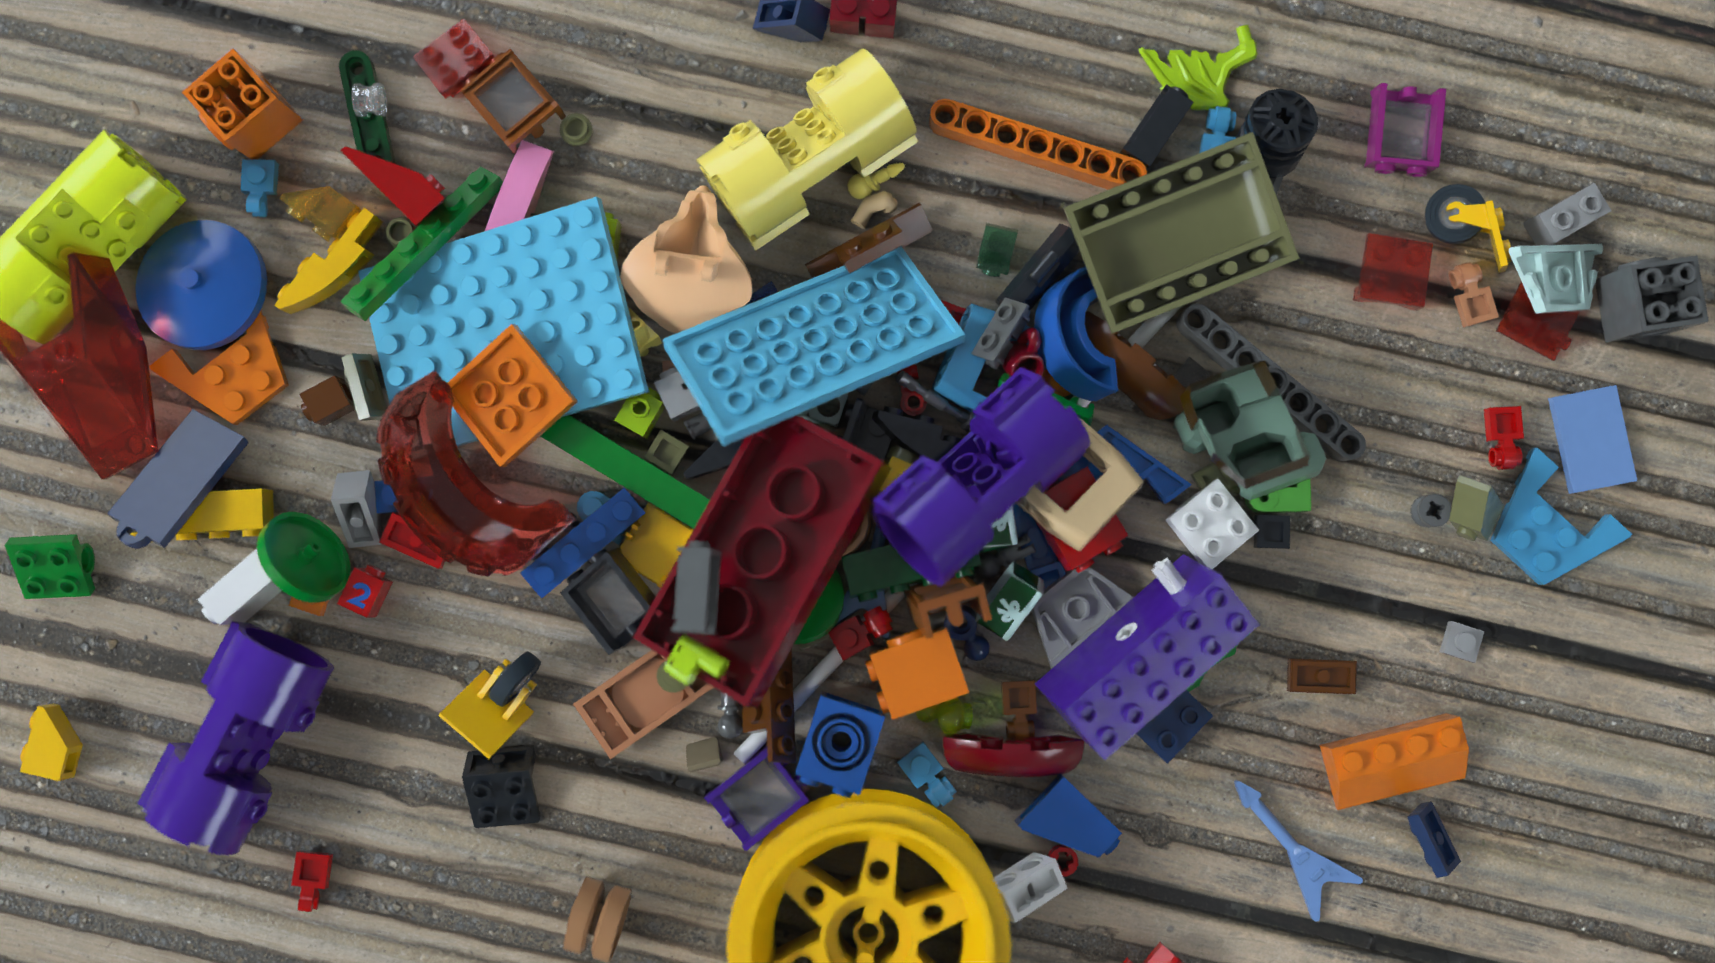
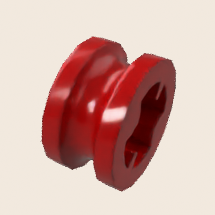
M1062 844L1055 845L1049 850L1047 856L1057 860L1059 859L1058 853L1064 852L1067 857L1071 855V860L1066 862V868L1061 869L1059 864L1058 866L1063 877L1073 874L1078 867L1077 854L1071 847Z

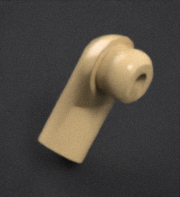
M887 191L866 196L852 217L851 222L865 229L875 212L882 210L889 214L894 212L898 205L897 199L892 197V194Z

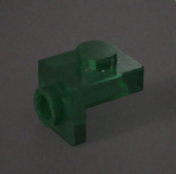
M986 223L976 268L982 269L981 272L992 277H1000L1001 274L1008 275L1018 230Z

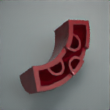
M967 732L943 736L944 755L948 764L953 769L966 773L1001 777H1041L1068 773L1075 769L1081 761L1085 743L1083 739L1059 734L1025 737L1024 741H1004V738L1000 736L979 735Z

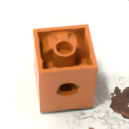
M231 49L182 91L184 96L199 111L200 114L198 116L210 132L228 149L232 151L236 149L249 159L258 160L303 121L300 115L262 72L235 49Z
M942 626L933 629V638L926 639L919 629H915L888 639L886 641L888 646L869 652L871 659L865 661L871 681L878 680L882 691L876 693L883 714L890 712L892 720L969 693L946 627Z

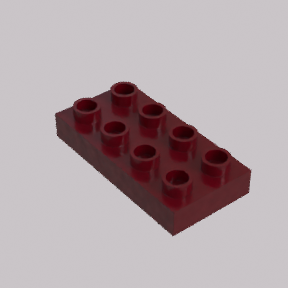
M798 415L745 437L684 546L689 547L690 541L709 542L710 548L721 552L716 635H686L729 660V666L724 675L719 679L702 668L696 677L746 707H759L892 468L876 457ZM678 558L633 636L635 640L669 659L679 639L685 635L671 631L677 622L674 619Z

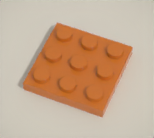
M514 324L507 327L440 389L444 397L499 467H506L578 402L521 329Z

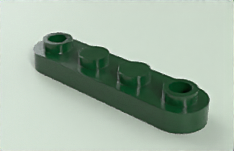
M349 51L339 61V72L356 150L395 164L374 63L361 51ZM363 66L362 73L354 74L356 67Z

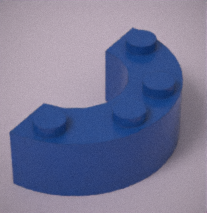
M1085 266L1059 280L1044 293L1036 309L1034 328L1038 329L1041 337L1038 354L1043 359L1046 369L1054 380L1071 394L1081 399L1095 402L1117 392L1118 382L1115 359L1103 355L1094 347L1088 338L1085 328V312L1088 306L1099 301Z

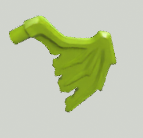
M1242 25L1236 28L1240 44L1228 52L1218 53L1215 58L1216 62L1210 58L1209 53L1206 51L1192 50L1191 57H1189L1183 50H1170L1167 56L1170 68L1159 59L1158 53L1155 50H1147L1144 47L1139 49V53L1162 85L1160 90L1162 91L1166 84L1170 87L1175 86L1184 90L1189 96L1188 99L1193 101L1190 107L1191 110L1215 109L1216 106L1227 107L1230 100L1226 97L1224 90L1231 71L1253 61L1258 54L1256 41L1252 39L1249 25Z

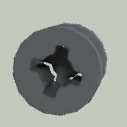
M1439 494L1419 496L1411 505V517L1421 527L1442 526L1450 519L1451 504L1447 498Z

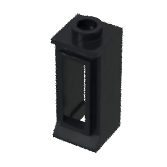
M1166 84L1119 154L1138 159L1148 170L1193 104V101L1188 99V94L1178 87H1170Z

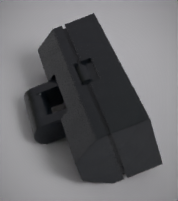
M1059 224L1000 294L995 303L1000 306L1006 297L1028 304V310L1030 311L1079 253L1080 250L1072 229L1069 226Z

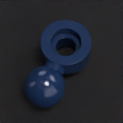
M961 605L963 617L967 622L960 626H954L946 614L944 627L947 628L951 638L965 641L964 653L969 659L981 661L989 654V642L985 637L975 634L978 625L975 622L977 616L975 611L968 606Z

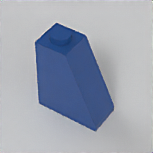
M1062 774L1057 775L1014 820L1023 831L1098 858L1103 853L1106 855L1110 854L1120 843L1118 837L1122 834Z

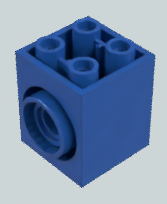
M822 691L795 772L796 775L801 776L800 781L814 787H819L820 782L833 787V793L851 798L853 793L860 795L885 720V714L881 710ZM837 732H846L851 737V740L848 744L839 746L833 742L832 737Z

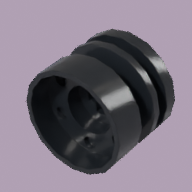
M1280 88L1269 90L1256 97L1236 138L1253 132L1269 177L1286 176L1295 170L1317 132L1318 116L1314 106L1304 96L1292 90Z

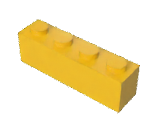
M273 490L210 491L178 531L176 541L197 540V534L209 533V539L230 538V532L242 531V537L259 536L262 528L274 518ZM132 532V533H130V535H131V536H136L137 533Z

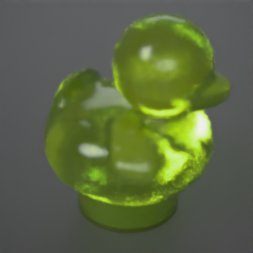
M958 697L915 712L921 722L930 723L937 718L941 731L948 736H953L961 729H970L973 721L971 703L961 702Z

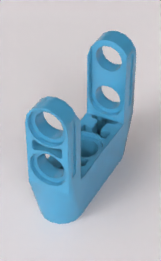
M973 303L967 307L959 322L960 328L965 333L964 343L947 350L932 386V390L970 412H973L987 398L973 391L986 360L972 355L971 352L996 311ZM1026 325V326L1024 327L1023 331H1024L1025 329H1027V328H1030V327ZM1010 337L1009 341L1011 342L1018 340Z

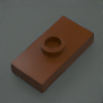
M1288 658L1287 691L1356 694L1357 661Z

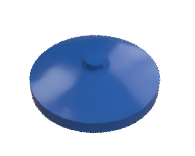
M212 220L186 222L161 235L146 252L136 278L137 305L149 328L165 341L191 350L218 348L241 336L259 315L267 292L266 266L254 243L235 228Z

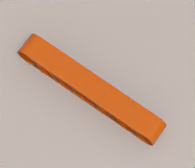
M940 99L931 108L929 117L930 129L939 136L1107 190L1127 183L1122 176L1123 171H1132L1137 178L1147 175L1146 166L1138 159L951 99ZM939 112H947L952 116L953 120L946 124L941 123L936 119V115ZM973 121L978 122L983 126L984 130L980 133H972L968 130L967 124ZM1007 131L1013 135L1014 141L1012 143H1003L999 140L997 134ZM1038 141L1043 144L1045 151L1043 153H1034L1029 148V143ZM1069 151L1073 153L1076 161L1074 163H1066L1061 159L1060 153ZM1100 161L1104 163L1106 172H1095L1092 169L1091 162Z

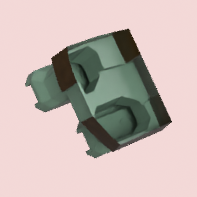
M1264 360L1227 370L1189 384L1181 395L1180 399L1184 411L1176 416L1173 429H1176L1180 436L1183 450L1192 454L1207 450L1211 457L1210 460L1238 484L1241 497L1253 500L1320 474L1326 461V456L1320 442L1313 433H1299Z

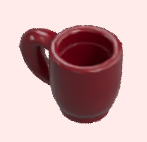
M1030 327L1020 334L1017 341L1011 342L1014 346L1008 352L1003 364L1004 370L1010 377L1020 368L1040 376L1044 372V361L1037 353L1041 337L1038 329Z

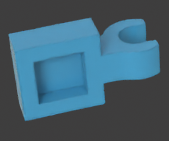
M242 159L240 191L248 195L246 199V212L252 213L253 217H267L268 195H277L279 163L275 160Z

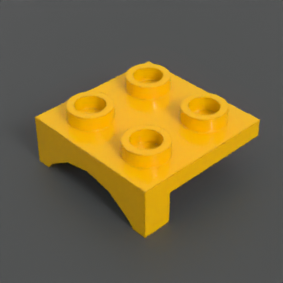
M648 502L644 508L645 514L631 525L632 529L630 532L626 533V539L620 547V552L637 573L661 588L681 553L677 551V547L685 546L694 529Z

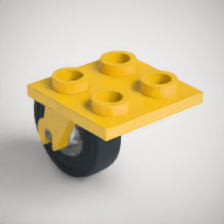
M1463 184L1448 185L1436 191L1429 199L1425 209V223L1430 233L1438 240L1449 244L1467 242L1479 232L1489 234L1498 272H1506L1508 263L1511 262L1509 254L1511 246L1509 239L1502 240L1500 231H1504L1505 226L1501 207L1494 208L1493 200L1485 202L1477 190Z
M527 651L513 663L506 658L492 675L484 669L439 713V717L490 759L533 715L534 711L525 704V701L537 686L531 679L539 669L541 661L534 654Z

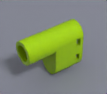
M685 634L677 642L665 664L664 670L671 677L689 686L695 680L701 668L718 679L721 678L729 666V660Z

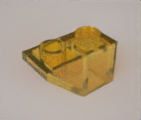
M330 186L283 193L279 198L289 206L286 210L287 213L301 223L307 218L315 224L312 231L328 242L332 237L335 239L341 238L348 229L347 224L350 218L356 212H361L362 210Z

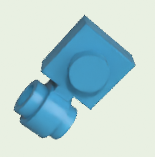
M1220 106L1208 110L1206 128L1212 129L1211 133L1213 134L1204 133L1201 136L1199 153L1236 139V137L1225 136L1227 131L1234 130L1236 112L1231 111L1229 107Z
M921 742L897 761L917 789L926 782L928 783L927 786L929 788L924 793L936 808L939 805L944 807L954 799L952 795L957 791L947 777L944 776L941 779L935 777L944 768L924 742Z

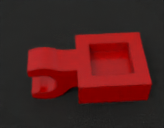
M302 850L296 852L291 886L301 887L298 911L312 912V909H318L320 899L318 889L329 888L333 854Z

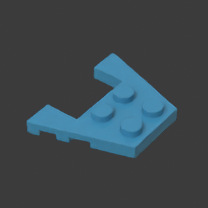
M1536 447L1532 448L1527 454L1526 465L1522 473L1517 477L1514 484L1516 488L1510 501L1504 507L1490 541L1538 585H1545L1631 537L1632 533L1611 514H1606L1586 536L1582 535L1537 493L1559 467Z

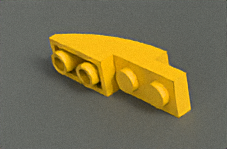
M363 208L361 212H356L348 221V229L343 236L334 240L329 246L328 256L325 259L313 252L310 257H306L300 263L297 269L298 274L291 283H287L281 288L277 296L278 300L274 306L286 313L293 314L316 305L338 292L373 258L374 254L364 247L382 225L383 221L366 208Z

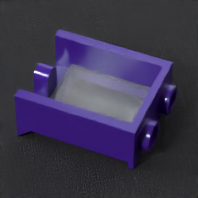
M767 747L706 794L704 798L708 804L711 802L722 816L721 820L728 829L731 828L742 842V848L745 852L809 801L806 792L810 788L807 784L800 781L801 777L799 775L792 777L785 768L788 764L768 762Z

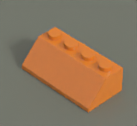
M1445 713L1320 745L1337 810L1466 777L1469 747L1461 717Z

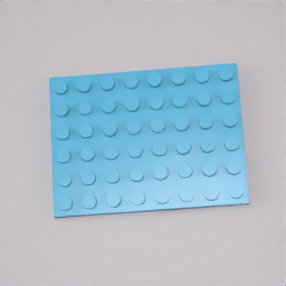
M593 197L444 244L369 317L390 407L403 389L434 371L427 386L425 412L428 431L436 452L479 441L444 397L440 389L511 324L517 325L578 401L563 416L649 392L602 199L599 197ZM374 266L358 271L360 281L373 270ZM421 390L408 393L396 407L392 416L414 413ZM409 418L394 421L400 449L417 445L418 437L415 420ZM426 448L403 453L402 459L411 460L426 456Z

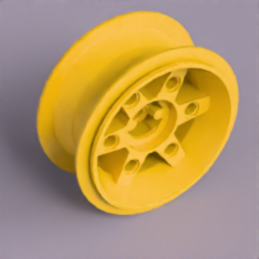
M862 788L860 795L853 793L851 798L832 793L803 805L763 839L751 857L734 900L728 924L727 957L728 963H794L795 959L799 956L809 957L813 961L812 963H936L918 946V942L961 921V946L956 963H1010L1011 937L1009 919L1002 894L981 851L970 836L951 817L935 806L908 794L886 789ZM867 841L859 875L850 877L843 882H840L811 862L820 854L834 847L853 842ZM898 846L917 854L929 862L945 881L904 893L895 883ZM874 861H885L889 865L888 872L882 876L872 874L869 868ZM810 886H818L824 891V896L822 899L817 900L815 897L807 895L805 891ZM786 892L820 927L776 948V913L783 894ZM935 904L942 908L936 915L924 916L925 909L930 905ZM862 907V913L855 918L853 923V938L857 944L856 948H854L843 939L841 932H838L842 920L849 912ZM885 910L895 920L898 930L893 940L875 950L884 937L883 922L880 916L881 911ZM865 923H872L878 930L874 936L864 937L859 933V928Z

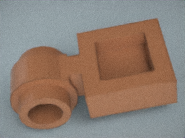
M1466 262L1456 265L1454 270L1449 271L1451 286L1454 289L1464 290V294L1454 297L1463 328L1499 317L1490 286L1478 289L1477 284L1482 281L1483 277L1481 268L1477 263Z

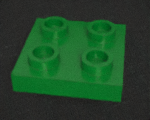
M77 534L10 537L4 546L24 599L91 596L94 592L95 585L91 577L95 566L94 551L90 544L80 543Z

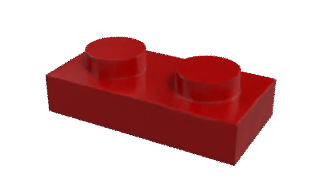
M392 512L379 543L437 569H442L448 556L434 546L409 518ZM432 530L439 537L452 540V538Z

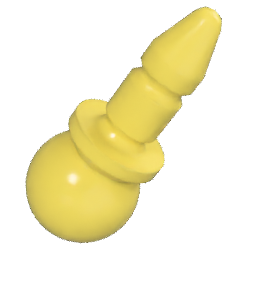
M904 163L890 164L887 168H882L875 173L873 172L865 178L861 174H855L848 181V191L853 198L864 199L866 196L871 195L873 190H880L879 184L896 177L905 168Z

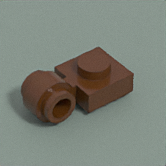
M1035 680L1001 682L1002 715H1014L1012 721H1006L1007 740L1024 741L1025 737H1035L1034 721L1026 718V714H1037Z

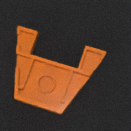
M262 310L253 324L246 330V335L196 373H194L175 349H170L148 366L151 371L234 425L240 424L289 386L276 346L273 345L268 331L267 319L263 316Z

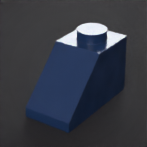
M760 0L752 29L797 42L823 41L830 9L815 0Z

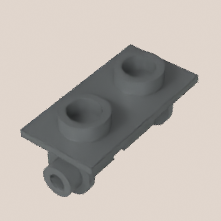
M1005 297L971 354L985 359L986 364L992 368L997 369L999 365H1003L1008 352L1014 346L1009 342L1010 337L1018 339L1024 327L1030 321L1028 317L1031 313L1028 310L1029 305Z

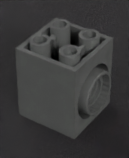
M1697 256L1669 260L1666 257H1655L1622 264L1617 267V271L1596 279L1595 286L1605 343L1670 334L1709 322Z

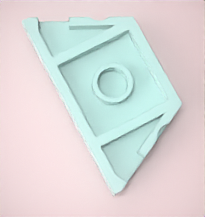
M1603 244L1532 245L1509 248L1511 259L1536 314L1590 309L1593 297L1592 289L1598 274L1595 269L1592 270L1595 255L1602 254Z

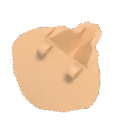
M701 185L695 191L690 190L686 194L685 199L682 200L677 215L673 219L666 220L660 224L656 231L641 240L631 250L623 262L620 274L623 288L633 299L640 311L653 319L661 327L673 333H679L743 307L750 301L753 292L752 278L745 263L731 246L725 231L718 224L715 195L704 185Z

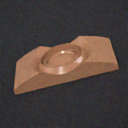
M651 650L573 705L608 757L612 759L714 687L696 677L691 685L679 692L671 693L665 691L658 684L657 671L660 665L668 659Z

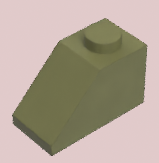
M1459 475L1456 481L1449 521L1457 530L1456 534L1471 541H1475L1476 538L1488 541L1504 505L1492 486Z

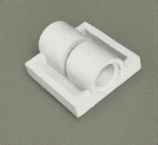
M1219 479L1213 480L1204 489L1188 498L1173 514L1165 519L1195 559L1210 569L1216 567L1259 531Z

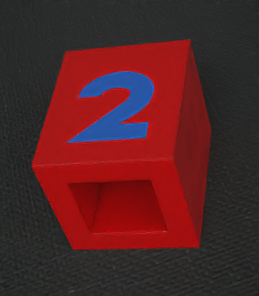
M367 565L366 568H354L337 604L366 618L377 617L393 581L385 578L386 572L375 566Z

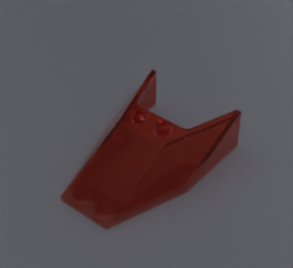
M72 252L68 255L74 313L73 327L29 353L21 333L0 319V354L102 480H106L158 452L147 347L110 259Z

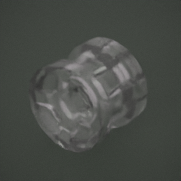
M382 82L373 83L372 86H365L362 83L353 84L352 105L357 117H364L368 113H374L377 116L386 115L387 95Z

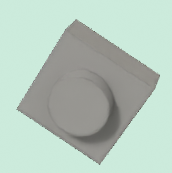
M1448 621L1439 652L1475 663L1485 631L1454 621Z

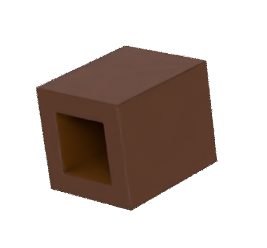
M335 375L299 394L304 402L301 404V409L305 417L310 422L313 421L319 425L326 426L354 411L352 393L345 379Z

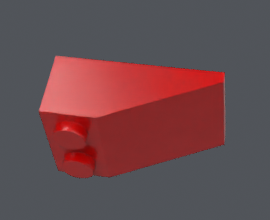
M347 146L340 150L415 226L446 198L441 193L445 187L432 174L425 177L422 173Z

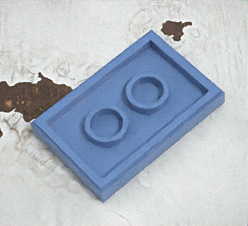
M1617 385L1548 398L1569 494L1637 481Z

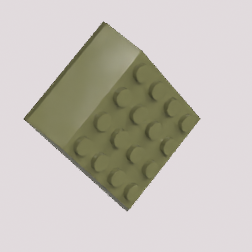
M1253 132L1063 208L1111 334L1300 259Z

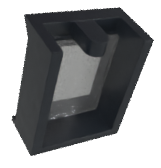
M620 547L610 551L604 548L597 552L589 560L592 565L585 571L580 569L566 580L569 585L560 592L608 655L623 649L634 640L633 636L656 597L620 552Z

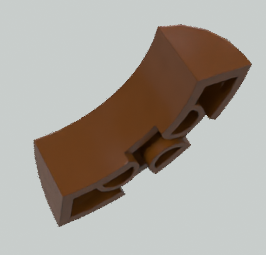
M1086 311L1085 328L1088 338L1103 355L1115 359L1118 388L1149 418L1156 420L1169 419L1182 413L1184 410L1180 397L1186 390L1184 386L1172 374L1168 375L1162 368L1154 363L1156 359L1137 343L1132 346L1118 332L1111 334L1106 321Z

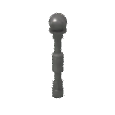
M901 371L896 378L898 384L922 395L923 400L940 411L945 410L961 423L963 430H966L968 433L971 432L970 421L975 417L973 412H961L950 405L947 399L934 390H927L908 373Z

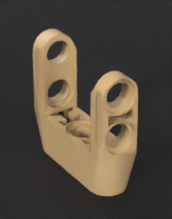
M1082 419L1080 420L1088 432L1091 444L1083 456L1097 467L1103 475L1067 512L1063 511L1035 486L1030 489L1026 496L1016 502L1050 534L1079 552L1144 484L1142 478L1125 457Z

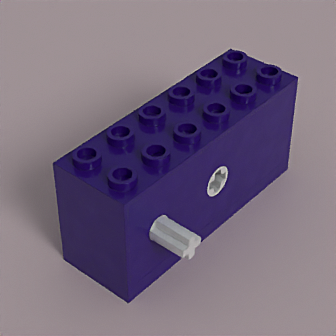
M1184 554L1174 563H1171L1168 558H1165L1162 562H1156L1154 564L1155 568L1152 569L1156 578L1035 683L1036 687L1073 731L1104 761L1260 625L1221 574Z

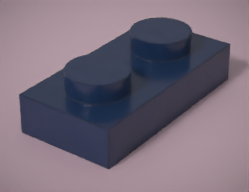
M1432 801L1421 803L1407 817L1410 829L1417 837L1424 851L1425 860L1432 868L1436 878L1449 876L1461 860Z

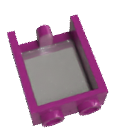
M1380 83L1370 91L1372 101L1367 155L1364 167L1375 168L1374 172L1378 174H1393L1395 170L1407 171V176L1425 177L1427 173L1437 169L1440 164L1446 89L1440 88L1432 94L1417 93V87L1408 86L1400 91L1387 90L1388 83Z

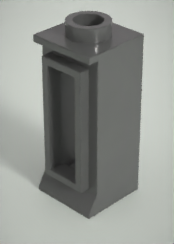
M690 541L689 547H677V551L682 552V555L678 556L674 611V619L677 622L671 631L683 634L716 635L721 552L710 548L709 542Z

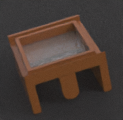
M511 48L505 53L496 55L485 70L480 74L476 73L469 77L465 82V86L460 89L514 155L518 149L516 145L530 133L535 139L543 135L545 130L541 124L556 113L561 120L566 117L559 104L550 96Z
M954 575L943 586L932 585L924 587L923 583L910 586L911 590L904 592L911 620L926 639L933 638L928 615L946 610L951 624L960 626L964 622L961 605L969 604L985 621L992 620L984 585H977L970 577L956 579Z

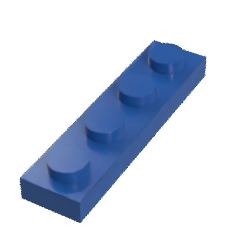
M625 488L621 489L521 571L520 574L542 599L643 516L645 511Z

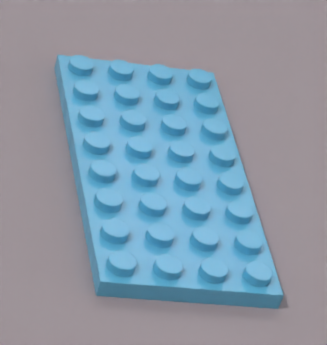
M902 246L850 274L844 266H841L663 339V346L720 442L725 446L964 343L965 333Z

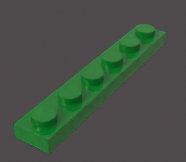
M481 166L472 172L466 181L448 195L443 203L429 216L425 217L413 232L401 240L387 257L377 263L360 283L353 286L340 302L347 310L366 321L500 191L503 184L501 178Z

